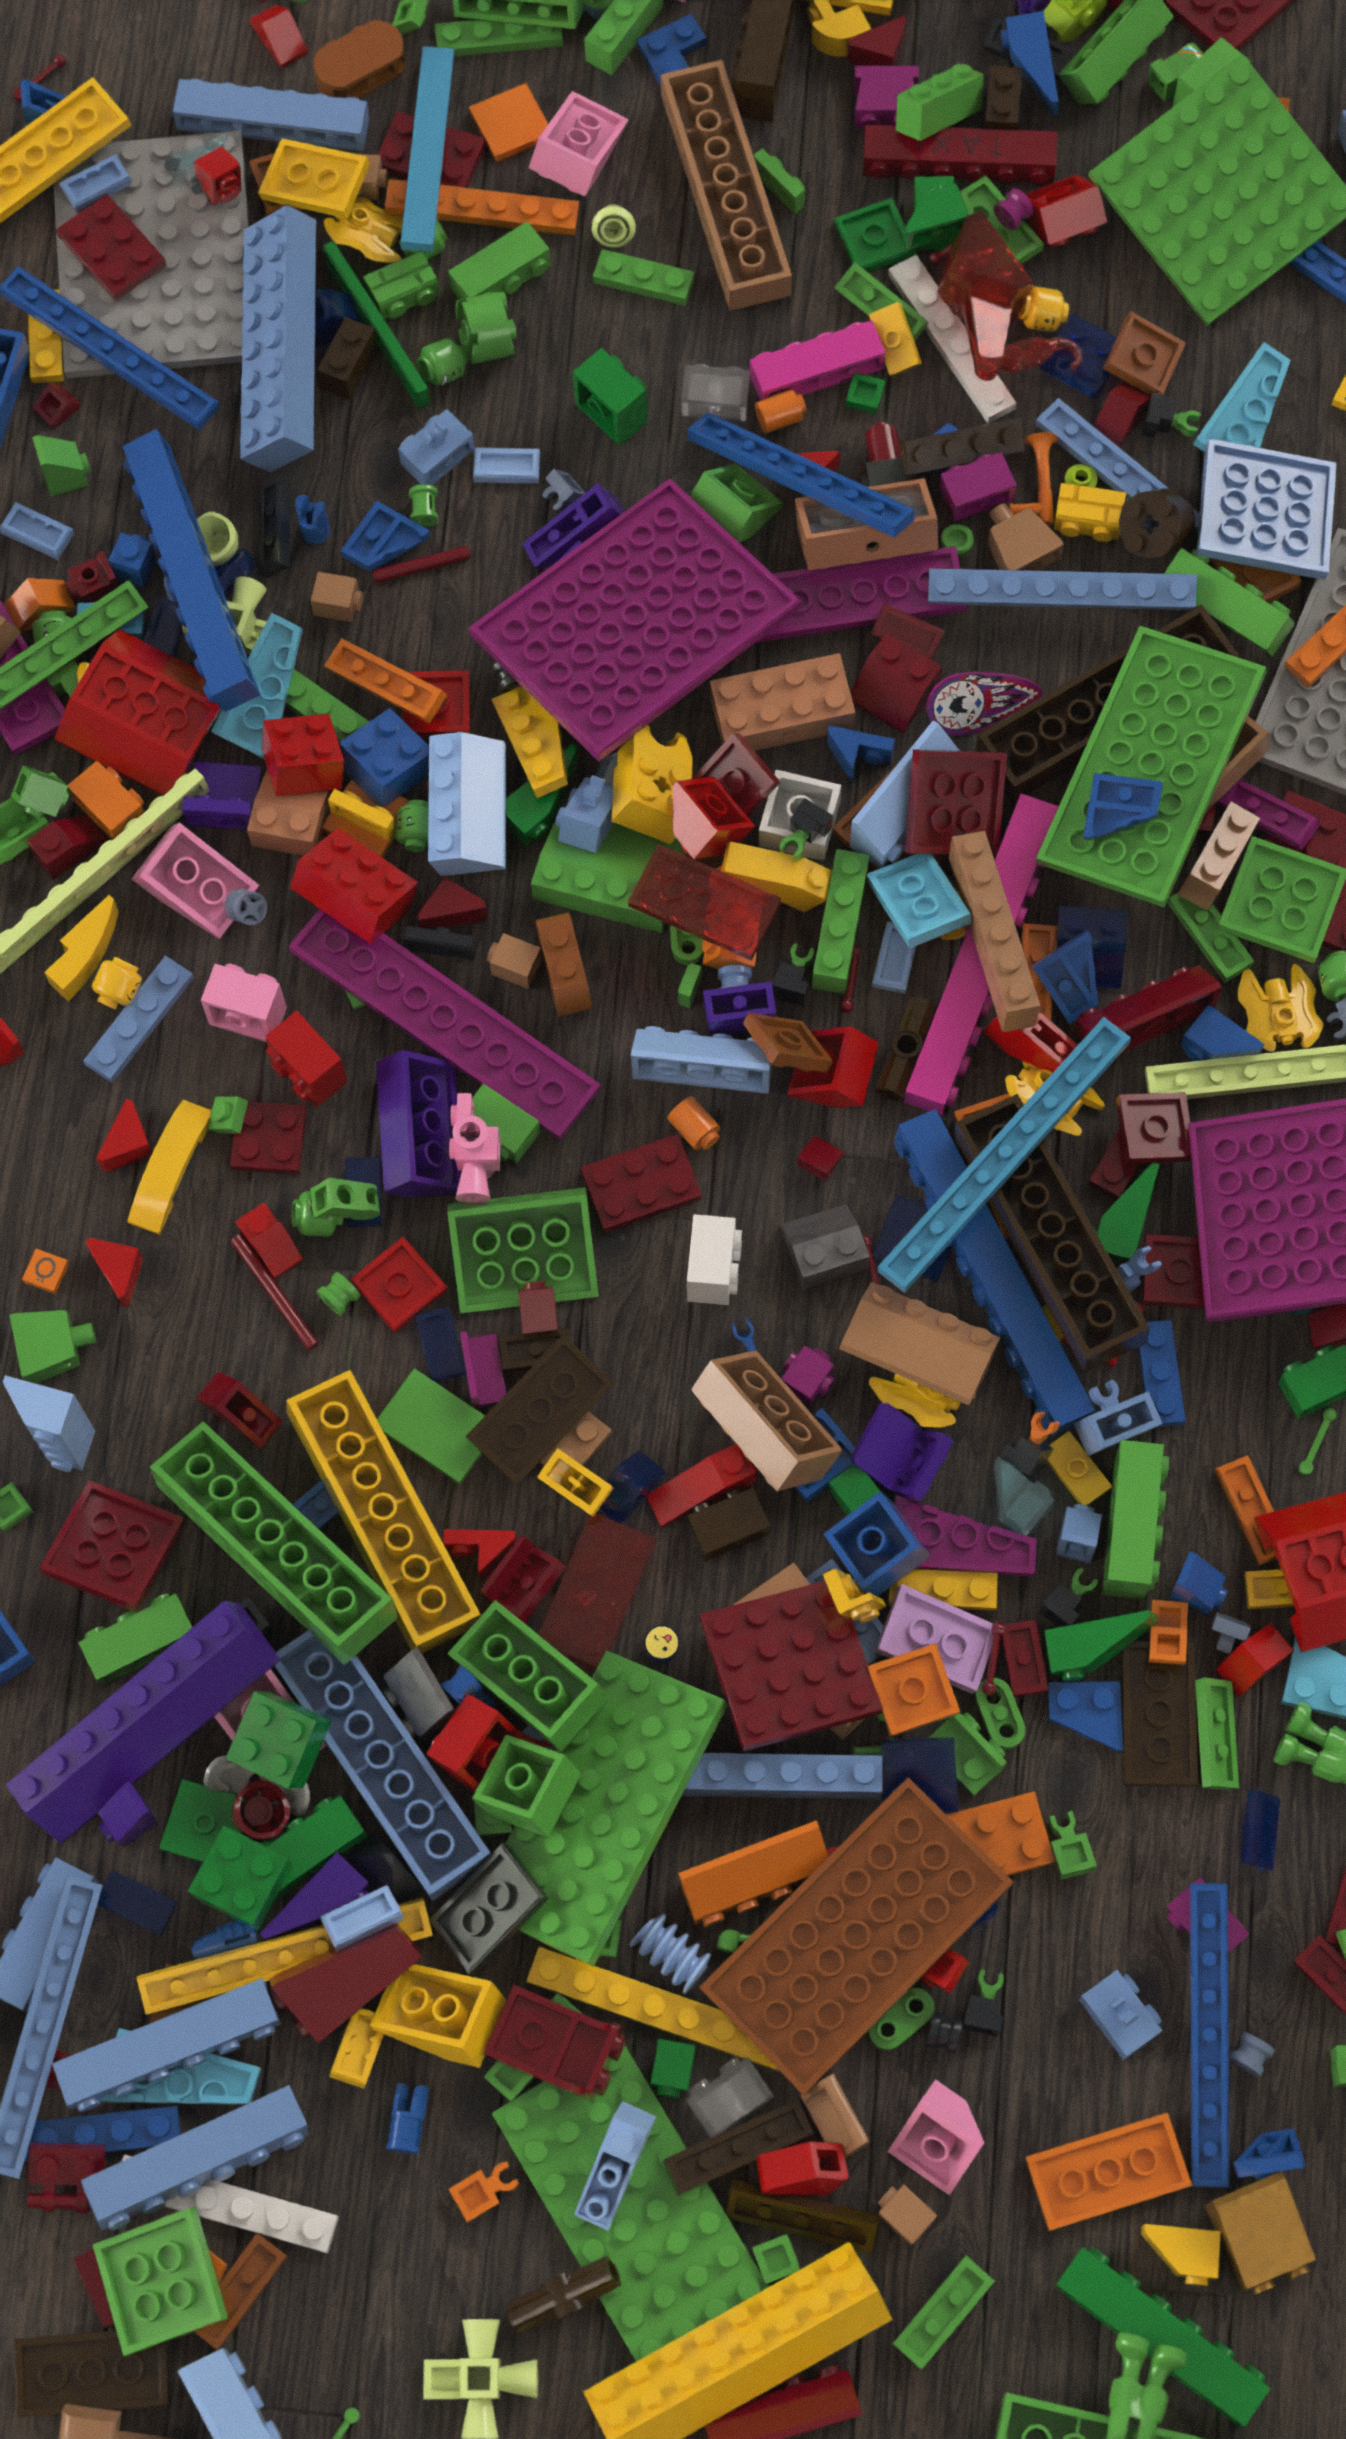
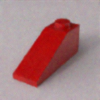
M1040 1011L1036 1026L1002 1032L998 1016L996 1015L983 1031L987 1037L1008 1055L1040 1069L1049 1070L1052 1073L1078 1046Z
M734 1444L702 1460L647 1494L646 1498L662 1528L692 1514V1509L702 1503L711 1502L713 1504L725 1498L724 1496L735 1489L746 1488L757 1483V1471L752 1461L745 1457L741 1448Z

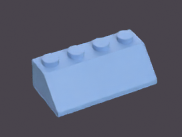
M934 720L852 820L850 848L858 853L870 854L869 861L879 868L885 867L889 861L892 863L896 862L905 848L903 844L906 838L913 749L960 751L942 727Z
M464 732L429 736L428 862L440 876L506 869V744L504 741Z
M655 1026L636 1030L631 1051L633 1079L769 1094L772 1064L766 1059V1054L752 1038H748L746 1041L733 1039L732 1036L727 1034H715L713 1037L700 1036L697 1032L691 1030L672 1033L665 1032L664 1029Z
M5 1376L3 1384L33 1439L37 1442L48 1461L51 1462V1466L65 1472H71L72 1468L83 1470L95 1429L74 1394Z
M222 2348L178 2370L213 2439H282L274 2422L270 2420L266 2423L259 2410L264 2406V2403L254 2386L247 2388L241 2376L246 2370L236 2352L229 2354L227 2349Z

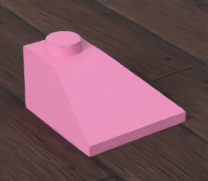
M935 2079L888 2152L950 2195L983 2146L984 2141L967 2101Z

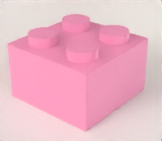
M214 964L201 998L209 1025L267 1042L265 1036L281 1024L287 1009L280 983L275 978L266 974L254 976L245 973L244 969L233 964H226L225 966Z

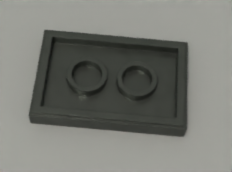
M502 1843L438 1909L429 1921L468 1974L476 1975L549 1897L510 1846Z

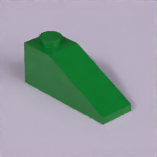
M573 743L563 750L568 784L578 762L577 747ZM528 780L506 799V827L526 847L533 841L538 842L543 839L550 830L568 785L537 798Z
M1152 1162L1101 1217L1099 1228L1092 1226L1114 1266L1119 1267L1127 1263L1137 1250L1160 1165L1158 1163Z
M1147 1610L1044 1630L1051 1673L1059 1678L1063 1677L1065 1682L1084 1679V1673L1096 1671L1150 1630L1151 1626L1158 1624L1157 1615Z

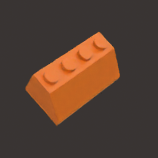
M816 1820L680 1872L679 1884L694 1924L697 1925L703 1922L704 1927H708L725 1919L723 1914L737 1909L738 1914H742L759 1907L757 1901L769 1896L772 1897L773 1901L791 1895L793 1893L792 1888L801 1885L828 1858V1853Z

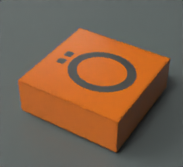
M35 1249L22 1281L25 1284L56 1295L69 1262L64 1258Z

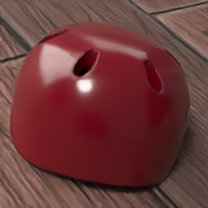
M253 1781L236 1795L231 1811L232 1820L237 1830L248 1838L262 1840L274 1837L282 1831L289 1820L290 1805L288 1798L278 1786L269 1781ZM259 1788L262 1789L260 1796H258ZM274 1801H278L277 1806H272L271 1803ZM269 1820L275 1822L276 1826L270 1824Z

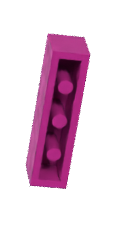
M873 321L865 323L856 322L849 325L846 329L834 333L825 332L818 335L815 339L803 343L794 342L784 349L772 353L763 352L758 354L755 358L750 359V378L760 401L791 389L796 395L800 393L803 396L852 380L854 373L867 375L883 370L885 368L886 352Z

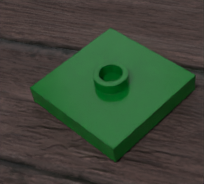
M182 1779L159 1849L203 1863L223 1825L240 1833L234 1825L231 1815L236 1795L225 1791H211L204 1785Z

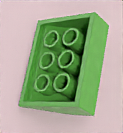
M555 820L541 851L531 882L533 899L662 933L675 894L677 875L686 855L678 839L675 838L671 844L614 823L598 851L593 853L559 842L560 827L556 826Z
M586 1187L493 1198L488 1202L479 1204L463 1202L448 1204L447 1213L460 1314L519 1307L518 1290L525 1289L524 1283L545 1280L546 1286H553L555 1302L599 1297Z

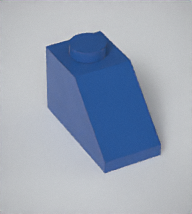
M1208 1004L1184 1034L1181 1047L1191 1060L1202 1061L1261 1054L1264 1043Z
M1190 1551L1169 1600L1188 1602V1608L1209 1616L1213 1607L1220 1610L1228 1592L1227 1589L1222 1587L1226 1576L1200 1556Z

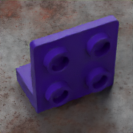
M195 762L194 769L204 776L210 791L206 795H195L193 798L184 797L182 811L187 825L247 830L254 800L260 786L261 768L249 765Z

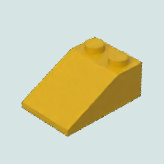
M414 1964L386 1987L369 2027L372 2030L446 2060L480 2068L485 2057V2049L507 2000L492 1981Z

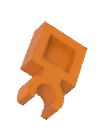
M507 2162L498 2164L494 2168L492 2176L487 2179L482 2170H479L449 2188L467 2223L500 2204L495 2195L497 2192H510L519 2186L517 2179L508 2184L500 2181L501 2172L510 2167Z

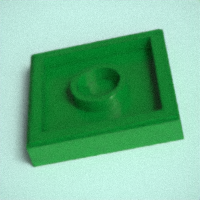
M893 198L833 218V226L851 265L855 262L868 273L916 255V248L905 250L904 236L906 226Z

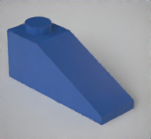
M1044 11L1007 17L1006 30H1001L1003 50H1010L1011 61L1017 68H1022L1021 74L1052 115L1059 114L1058 96Z

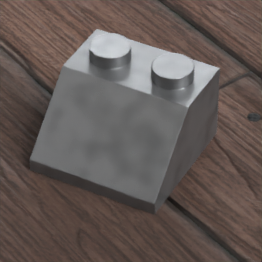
M846 1204L780 1225L802 1290L868 1269L869 1253L859 1225Z
M416 1647L383 1676L388 1686L382 1690L393 1708L397 1705L401 1706L406 1715L400 1719L412 1738L418 1735L423 1744L441 1733L455 1710L420 1650Z

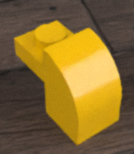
M810 0L807 15L812 25V43L818 50L827 55L836 57L847 56V40L871 30L858 4L834 13L828 0Z

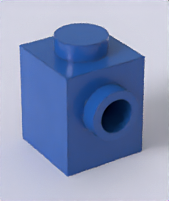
M120 533L108 561L117 580L123 582L129 580L132 585L145 588L157 560L152 543L148 539L138 534L130 536Z

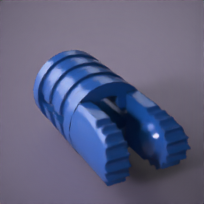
M300 495L296 498L295 507L301 536L309 544L323 543L330 535L325 503L321 501L310 503L308 496Z
M238 1920L232 1923L229 1922L222 1926H216V1931L199 1936V1938L196 1937V1940L193 1941L194 1944H192L191 1954L197 1960L259 1943L258 1934L255 1929Z
M397 2083L391 2114L392 2122H390V2132L388 2134L389 2140L386 2145L387 2150L404 2154H419V2144L421 2143V2133L423 2131L422 2125L425 2120L429 2094L428 2085L416 2086L411 2109L408 2112L409 2085L407 2083Z

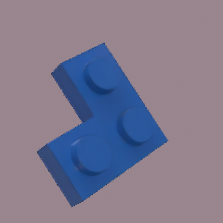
M692 14L636 40L638 51L660 86L662 74L689 68L683 56L706 45V36Z

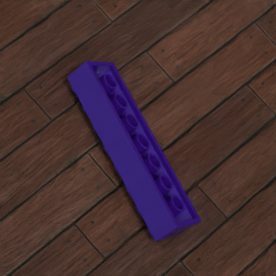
M224 1600L10 1780L6 1787L26 1815L59 1843H64L94 1818L124 1784L130 1781L133 1785L279 1663L281 1659L241 1604Z

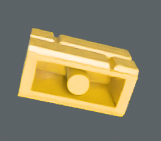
M1061 483L1053 530L1060 531L1062 535L1067 537H1076L1079 534L1093 536L1095 540L1100 542H1108L1112 539L1118 540L1120 534L1119 518L1122 506L1125 503L1126 492Z

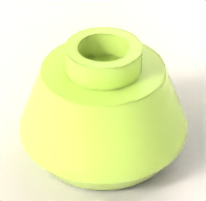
M619 205L604 207L595 215L592 221V232L595 239L606 247L618 248L624 246L631 241L635 234L636 225L633 216Z

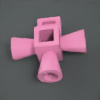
M457 1093V1105H451V1126L454 1127L452 1131L453 1138H450L449 1143L450 1159H455L458 1171H462L455 1198L463 1203H485L490 1201L487 1179L495 1171H500L501 1136L499 1128L487 1127L481 1118L474 1116V1101L471 1093Z

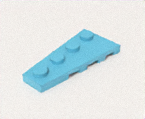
M1263 342L1193 445L1205 452L1206 444L1210 438L1260 448L1290 359Z
M273 613L270 614L248 657V662L260 695L227 712L222 710L211 730L213 734L264 759L261 750L263 720L281 719L283 717L303 631L301 627Z
M1294 1637L1292 1646L1294 1652L1290 1656L1281 1704L1296 1707L1299 1701H1303L1310 1705L1313 1712L1346 1719V1657L1327 1647L1301 1653L1296 1637Z
M119 2028L116 2037L131 2031ZM210 2053L204 2056L206 2061L200 2065L189 2069H184L183 2065L169 2070L171 2075L161 2081L149 2083V2080L146 2079L134 2084L135 2090L129 2094L114 2098L112 2093L99 2100L100 2102L247 2105L252 2102L262 2069Z

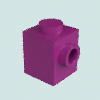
M804 1346L799 1354L794 1351L789 1356L783 1366L786 1372L781 1379L803 1404L810 1407L819 1393L825 1396L835 1381V1378L832 1376L834 1364L831 1363L832 1359L824 1351L818 1348L811 1350Z

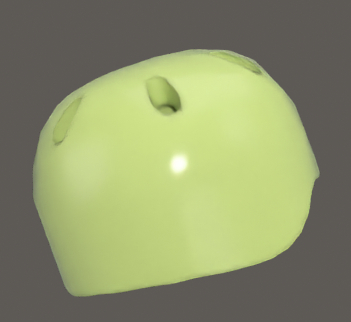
M207 512L197 518L213 565L220 566L228 562L236 553L238 534L229 519L216 512Z

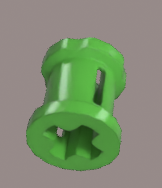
M424 484L411 487L409 489V497L412 499L413 513L410 514V520L423 527L436 525L439 522L438 513L435 512V499L438 497V489L432 485Z

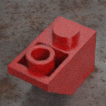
M222 146L193 161L195 176L214 206L221 202H231L242 191L240 164Z
M806 2142L760 2154L756 2157L761 2190L764 2194L829 2196L849 2179L843 2143Z

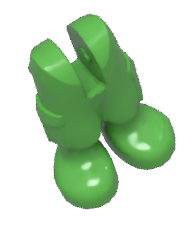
M1299 1701L1285 1728L1287 1733L1283 1735L1278 1744L1273 1761L1279 1765H1287L1291 1761L1306 1763L1312 1766V1774L1330 1782L1346 1784V1731L1334 1725L1328 1731L1320 1728L1311 1720L1312 1710L1310 1705ZM1291 1735L1312 1741L1320 1745L1322 1750L1317 1752L1306 1747Z
M1118 2333L1115 2345L1123 2359V2375L1118 2379H1113L1109 2398V2409L1111 2412L1107 2439H1124L1129 2428L1127 2427L1129 2418L1138 2419L1133 2439H1153L1157 2424H1160L1164 2417L1169 2396L1162 2389L1163 2384L1172 2371L1179 2370L1185 2365L1187 2354L1183 2350L1169 2345L1158 2344L1153 2346L1146 2384L1141 2386L1138 2382L1140 2371L1147 2357L1150 2343L1145 2338L1134 2334Z

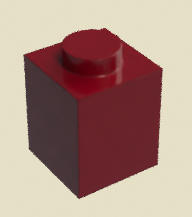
M545 1280L524 1283L525 1289L518 1290L523 1334L558 1330L553 1286H546Z

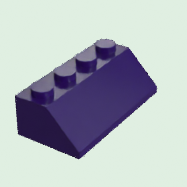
M401 1050L377 1061L376 1072L384 1192L409 1198L456 1194L462 1171H458L455 1159H450L449 1143L450 1138H453L452 1131L454 1127L451 1126V1105H457L455 1067L447 1060L406 1050Z

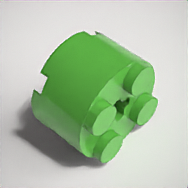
M503 291L456 301V319L462 318L461 329H458L461 346L466 352L467 361H471V364L514 355L512 339L517 338V332L513 319H507L506 311L508 310V304Z

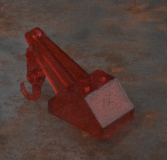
M983 212L966 217L945 258L937 290L953 314L963 318L965 321L975 374L984 381H991L996 377L999 370L1006 373H1017L1044 364L1055 351L1061 349L1069 351L1074 356V361L1070 364V368L1075 369L1079 367L1083 360V354L1080 347L1068 338L1055 337L1043 339L1041 337H1030L1005 345L1008 327L1013 325L1034 286V282Z

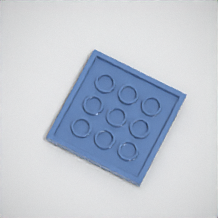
M1209 438L1205 448L1196 556H1205L1211 559L1325 580L1329 573L1337 463Z

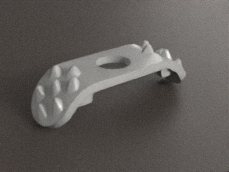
M227 1756L217 1757L206 1769L203 1780L204 1785L211 1791H227L238 1794L239 1791L250 1783V1777L255 1773L227 1760ZM270 1781L285 1793L289 1801L290 1812L293 1815H303L307 1811L310 1800V1791L307 1783L304 1788L287 1789ZM274 1801L271 1804L278 1805V1801Z

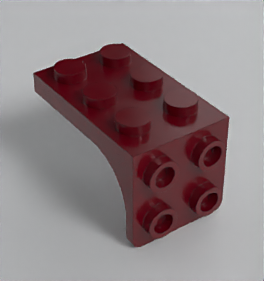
M513 1985L484 2055L594 2103L597 2095L604 2096L611 2080L610 2071H607L611 2060L619 2061L626 2041L625 2036L622 2035L621 2025L615 2022L612 2025L598 2021Z

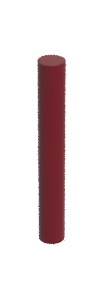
M467 545L372 570L375 583L470 559L471 556Z

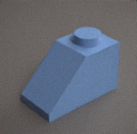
M1076 1504L1073 1508L1066 1507L1055 1555L1090 1563L1097 1546L1102 1514L1094 1513L1095 1509L1086 1505Z

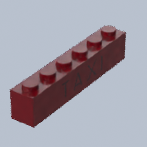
M865 125L863 176H872L874 178L904 177L906 179L953 176L954 179H967L976 182L986 175L989 180L1003 183L1014 181L1032 182L1034 184L1054 183L1057 132L945 128L919 141L896 131V126Z

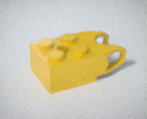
M647 725L622 744L618 751L617 766L614 768L611 822L668 844L674 841L676 837L673 834V785L676 781L692 779L693 757L687 739L683 734L677 732L674 739L668 741L667 746H663L653 738L650 727Z

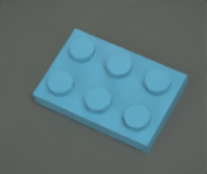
M918 853L867 874L869 886L909 949L972 923L970 912L930 853Z

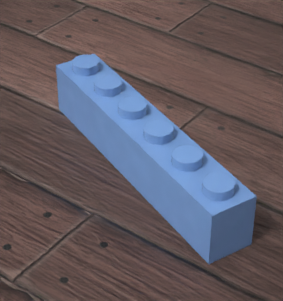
M179 79L173 107V116L177 130L202 133L241 130L242 137L278 142L283 138L301 143L310 142L311 145L354 151L364 150L369 124L367 101L359 100L358 98L329 97L321 93L312 95L298 93L293 90L278 91L261 86L244 87L227 82L218 84L204 82L200 79Z
M703 1753L682 1796L881 1799L882 1756Z
M261 1978L52 2063L66 2105L71 2109L78 2108L79 2112L87 2111L100 2105L99 2099L113 2093L114 2098L124 2096L135 2090L134 2084L146 2079L149 2080V2083L161 2081L171 2075L169 2070L181 2065L184 2066V2069L195 2067L206 2061L204 2056L218 2050L219 2055H223L240 2047L239 2041L252 2036L254 2041L274 2034V2027L281 2025L266 1982Z
M288 2085L81 2180V2183L100 2230L103 2231L107 2228L111 2231L117 2230L127 2225L131 2221V2217L142 2212L145 2214L154 2213L162 2209L166 2205V2201L176 2196L180 2198L189 2197L200 2190V2185L213 2179L215 2182L226 2180L235 2173V2169L249 2164V2166L258 2165L270 2157L269 2153L282 2147L284 2150L297 2147L304 2141V2137L308 2136L307 2123Z

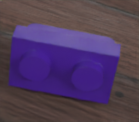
M881 1403L878 1405L855 1447L850 1460L855 1467L866 1472L871 1479L894 1496L898 1495L909 1500L921 1502L924 1495L929 1491L931 1482L940 1465L946 1460L948 1450L954 1440L944 1433L923 1430L892 1405Z

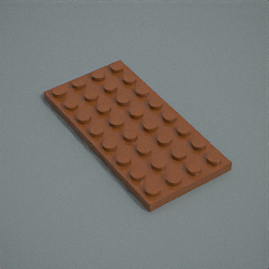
M908 1777L699 1988L805 2096L981 1918L1014 1882Z

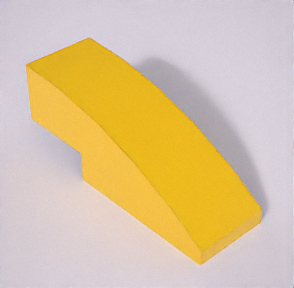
M110 895L60 940L65 953L45 971L49 984L68 1002L85 985L96 970L113 935L119 911L114 899Z

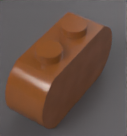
M372 20L365 25L355 27L347 35L326 43L323 48L317 51L314 58V70L319 92L329 97L360 98L401 76L406 61L403 39L398 29L388 22Z
M569 912L535 920L539 944L558 1017L591 1010L592 1003Z

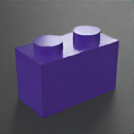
M771 981L703 991L709 1037H713L715 1034L734 1035L748 1033L749 1031L743 1025L748 1012L776 1017Z

